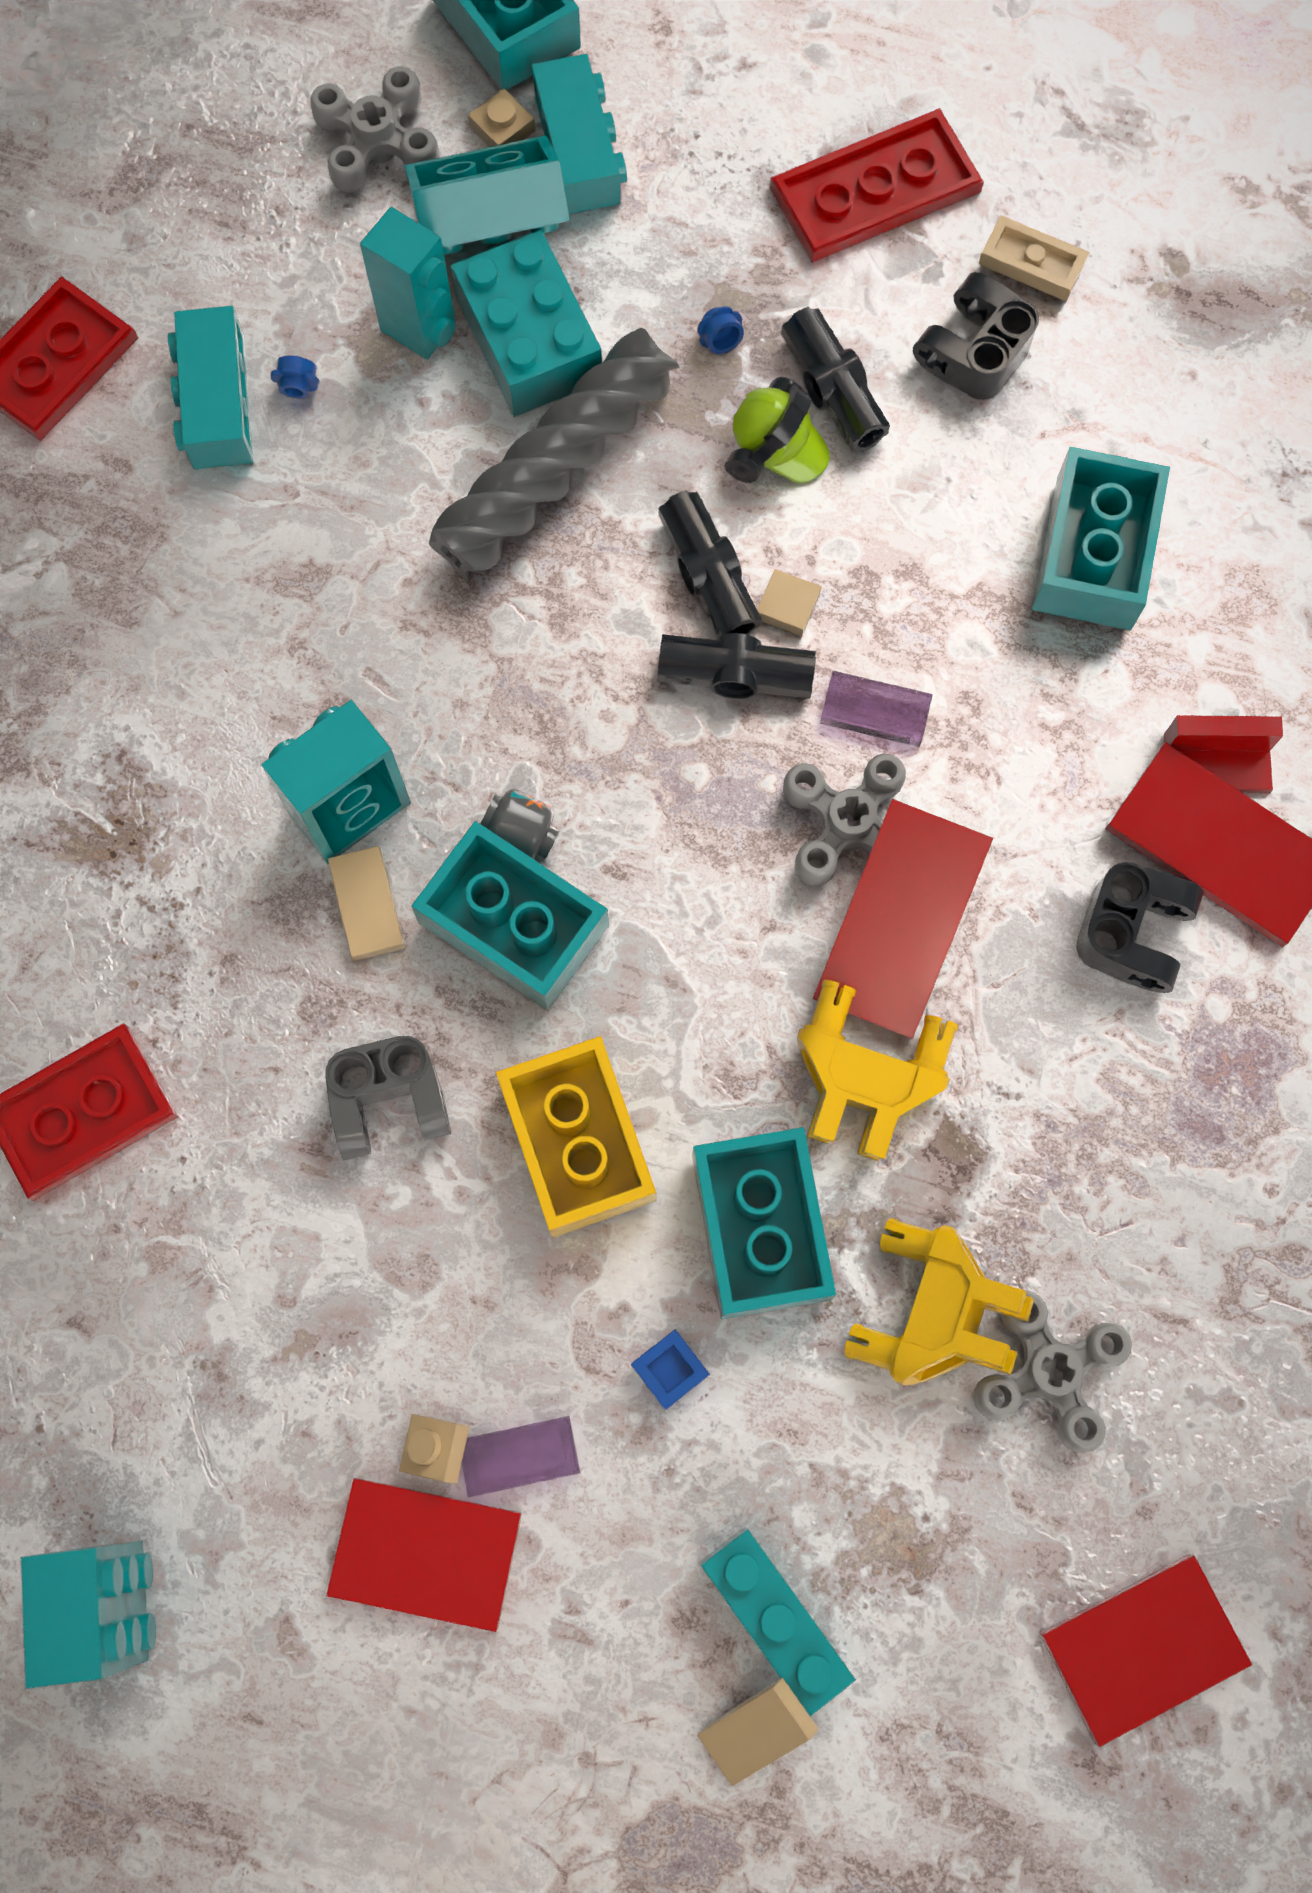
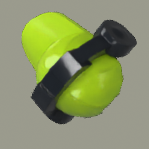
M777 377L772 380L768 388H757L745 395L746 398L741 402L737 412L734 414L732 429L736 442L741 448L729 455L724 465L725 470L736 480L744 483L756 481L764 466L795 483H805L819 476L828 466L830 453L823 437L811 423L808 410L812 399L803 391L802 387L789 378Z

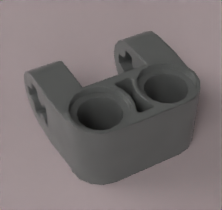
M397 1036L347 1048L335 1053L328 1061L325 1069L329 1110L337 1146L343 1161L371 1154L370 1139L363 1106L412 1094L423 1140L451 1134L444 1095L434 1063L425 1046L417 1038ZM405 1054L418 1055L421 1058V1064L414 1074L406 1077L394 1074V1065L400 1056ZM357 1066L367 1069L366 1080L359 1088L346 1090L341 1087L342 1076L348 1069Z

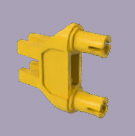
M823 980L811 1023L799 1029L797 1035L800 1053L819 1095L807 1137L826 1144L829 1141L834 1142L845 1105H849L869 1112L857 1154L879 1161V1159L883 1160L886 1157L898 1117L948 1088L950 1078L947 1077L948 1072L944 1068L959 1025L949 1020L946 1023H941L943 1018L925 1015L924 1026L914 1058L905 1062L845 1041V1037L841 1033L856 990L844 985L843 988L839 989L834 1005L833 1002L839 983Z
M890 1217L884 1229L891 1231L890 1234L892 1236L881 1235V1251L925 1263L924 1274L904 1334L896 1337L865 1327L863 1324L855 1323L851 1327L849 1335L855 1337L857 1341L869 1345L864 1346L846 1340L844 1349L846 1358L856 1359L887 1369L891 1377L894 1378V1381L902 1385H914L930 1380L967 1362L1011 1375L1018 1353L1011 1350L1008 1344L977 1335L985 1309L1028 1322L1034 1299L1026 1296L1027 1292L1025 1290L987 1279L966 1243L954 1227L942 1225L932 1231Z

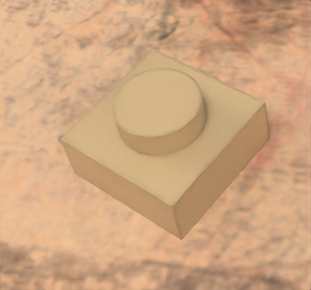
M505 88L468 114L470 128L489 147L524 140L536 131L535 118Z
M412 1414L399 1472L457 1484L470 1426Z

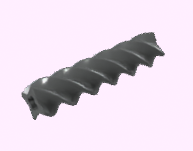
M639 328L625 335L611 348L603 363L594 366L579 379L569 396L560 399L545 412L536 429L525 433L512 444L501 463L490 467L478 477L466 497L455 501L443 511L432 529L429 539L430 547L445 558L466 582H469L470 571H480L494 567L502 556L504 537L527 534L532 530L536 523L538 502H553L564 498L570 489L572 469L593 467L601 461L606 435L625 434L633 430L637 421L639 402L659 401L667 396L670 387L669 371L680 368L678 362L663 352L644 328Z

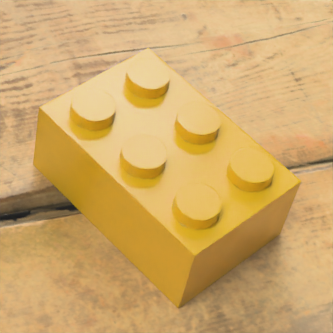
M601 1036L496 1072L552 1238L656 1202L657 1192Z

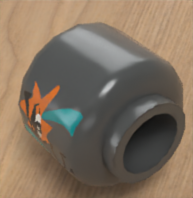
M517 789L507 791L503 797L495 793L480 823L532 859L536 855L546 859L559 833V830L551 827L554 818L552 807Z

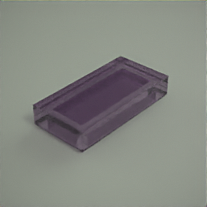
M833 671L820 724L920 747L933 694Z
M570 1416L468 1437L462 1459L468 1498L581 1473Z

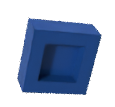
M676 1329L631 1363L633 1369L664 1410H667L710 1375Z

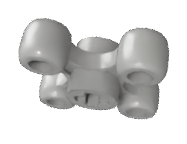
M403 66L390 69L383 78V92L380 97L375 95L365 96L354 104L347 99L344 91L334 84H322L313 91L310 98V106L316 124L329 132L345 130L351 136L347 145L335 148L328 158L329 176L333 185L338 190L345 193L359 191L367 181V167L370 162L384 163L391 160L395 155L403 161L404 165L439 158L438 143L433 133L424 128L407 130L399 124L401 116L414 112L421 102L420 82L415 72Z
M885 753L874 756L864 770L862 784L857 789H847L841 792L832 789L825 782L823 773L814 765L801 763L795 765L787 772L783 782V794L787 802L797 809H810L816 812L824 825L822 835L815 841L808 842L802 846L796 856L795 871L803 883L809 886H821L829 882L836 872L838 858L845 850L861 847L871 852L882 825L877 815L878 806L885 799L897 795L901 791L906 779L904 764L898 757ZM885 773L889 775L891 779L883 780L877 774ZM806 783L810 785L811 789L802 790L797 784ZM843 814H853V821L859 820L858 826H848V818L841 820ZM818 859L824 864V867L814 868L808 861Z
M1026 1291V1296L1034 1299L1029 1323L1000 1314L1006 1329L1016 1335L1022 1342L1025 1351L1024 1362L1020 1369L1011 1375L993 1374L981 1379L973 1393L975 1407L987 1419L999 1421L1008 1419L1015 1414L1020 1404L1028 1398H1042L1049 1402L1056 1411L1058 1418L1057 1433L1062 1444L1074 1452L1086 1453L1093 1451L1102 1444L1105 1438L1106 1427L1100 1414L1090 1408L1083 1400L1080 1391L1081 1381L1085 1373L1091 1368H1111L1125 1362L1132 1350L1130 1335L1124 1327L1117 1323L1103 1322L1095 1324L1090 1328L1085 1337L1077 1344H1063L1056 1340L1049 1332L1047 1325L1048 1310L1044 1300L1038 1294ZM1104 1335L1110 1337L1114 1343V1350L1111 1355L1105 1353L1101 1347V1339ZM1056 1358V1369L1063 1372V1379L1051 1381L1050 1385L1048 1383L1049 1373L1041 1370V1365ZM993 1387H998L1004 1393V1403L1000 1408L993 1406L990 1402L989 1392ZM1078 1419H1082L1088 1427V1434L1083 1440L1079 1439L1074 1431V1425Z

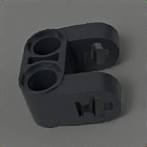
M973 272L968 275L953 295L954 303L961 314L982 327L971 343L940 325H930L914 344L912 350L917 362L928 372L947 384L965 392L969 397L977 400H987L993 398L1002 390L1027 357L1039 324V314L1031 303L1023 300L1001 283L983 273ZM1007 330L1015 331L1018 334L1010 333ZM978 365H986L992 370L983 369Z
M1123 862L1114 865L1108 870L1093 891L1077 938L1076 949L1079 958L1090 968L1101 971L1128 984L1152 992H1172L1181 965L1179 961L1165 953L1137 944L1135 941L1146 910L1175 920L1192 921L1196 919L1204 891L1201 887L1188 880L1135 863ZM1111 884H1122L1127 887L1131 892L1132 901L1125 902L1116 898L1112 893ZM1105 931L1111 934L1116 941L1117 949L1111 951L1102 948L1096 942L1095 932Z

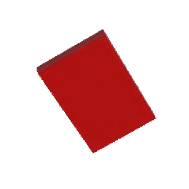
M61 276L0 339V412L41 441L138 339L135 329Z
M123 1023L0 1093V1148L27 1199L35 1201L179 1116L130 1028Z
M353 1478L326 1596L497 1632L522 1513Z
M1191 1554L1039 1633L1093 1742L1098 1747L1109 1743L1253 1665L1195 1555Z

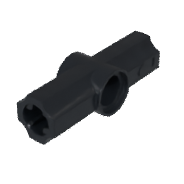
M808 306L793 313L792 317L782 325L781 336L803 370L805 388L813 404L819 410L826 409L851 451L860 450L864 452L876 446L883 437L889 434L890 424L867 388V376L860 358L851 348L843 349L819 308L811 309Z
M685 490L670 496L667 502L658 507V516L678 554L677 563L689 593L694 598L699 596L718 637L728 633L750 635L761 626L762 619L741 579L742 570L733 545L726 536L720 537L698 491L688 492Z
M741 633L723 634L717 640L662 634L657 682L711 687L712 692L730 699H747L755 696L756 693L810 698L815 672L816 651L764 646L757 638Z

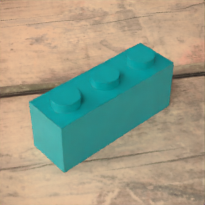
M588 53L532 64L534 98L544 136H547L560 162L569 215L621 204L620 184L627 182V170L623 153H614L612 143L617 141L613 115L611 112L603 113L601 103H606V94L601 73L592 72Z
M390 206L360 242L380 331L428 360L438 347L442 348L450 341L456 328L442 241L440 236Z
M234 305L174 311L175 332L168 333V347L173 363H177L178 376H171L170 380L174 404L176 407H180L181 420H176L173 423L178 451H186L194 470L253 463L244 334Z
M743 1527L699 1562L779 1677L785 1680L810 1717L856 1681L855 1677L746 1527Z

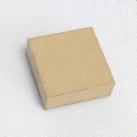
M774 569L757 608L762 619L761 622L802 637L820 596L822 586Z

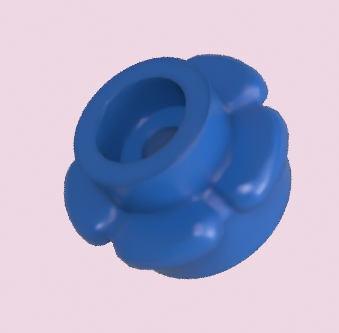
M728 306L716 307L706 312L697 328L700 344L705 348H709L715 354H725L735 349L744 336L740 313L733 311Z
M287 355L278 358L276 370H272L270 373L271 380L279 386V392L290 398H306L309 392L316 391L319 385V379L316 377V364L309 359L299 356Z

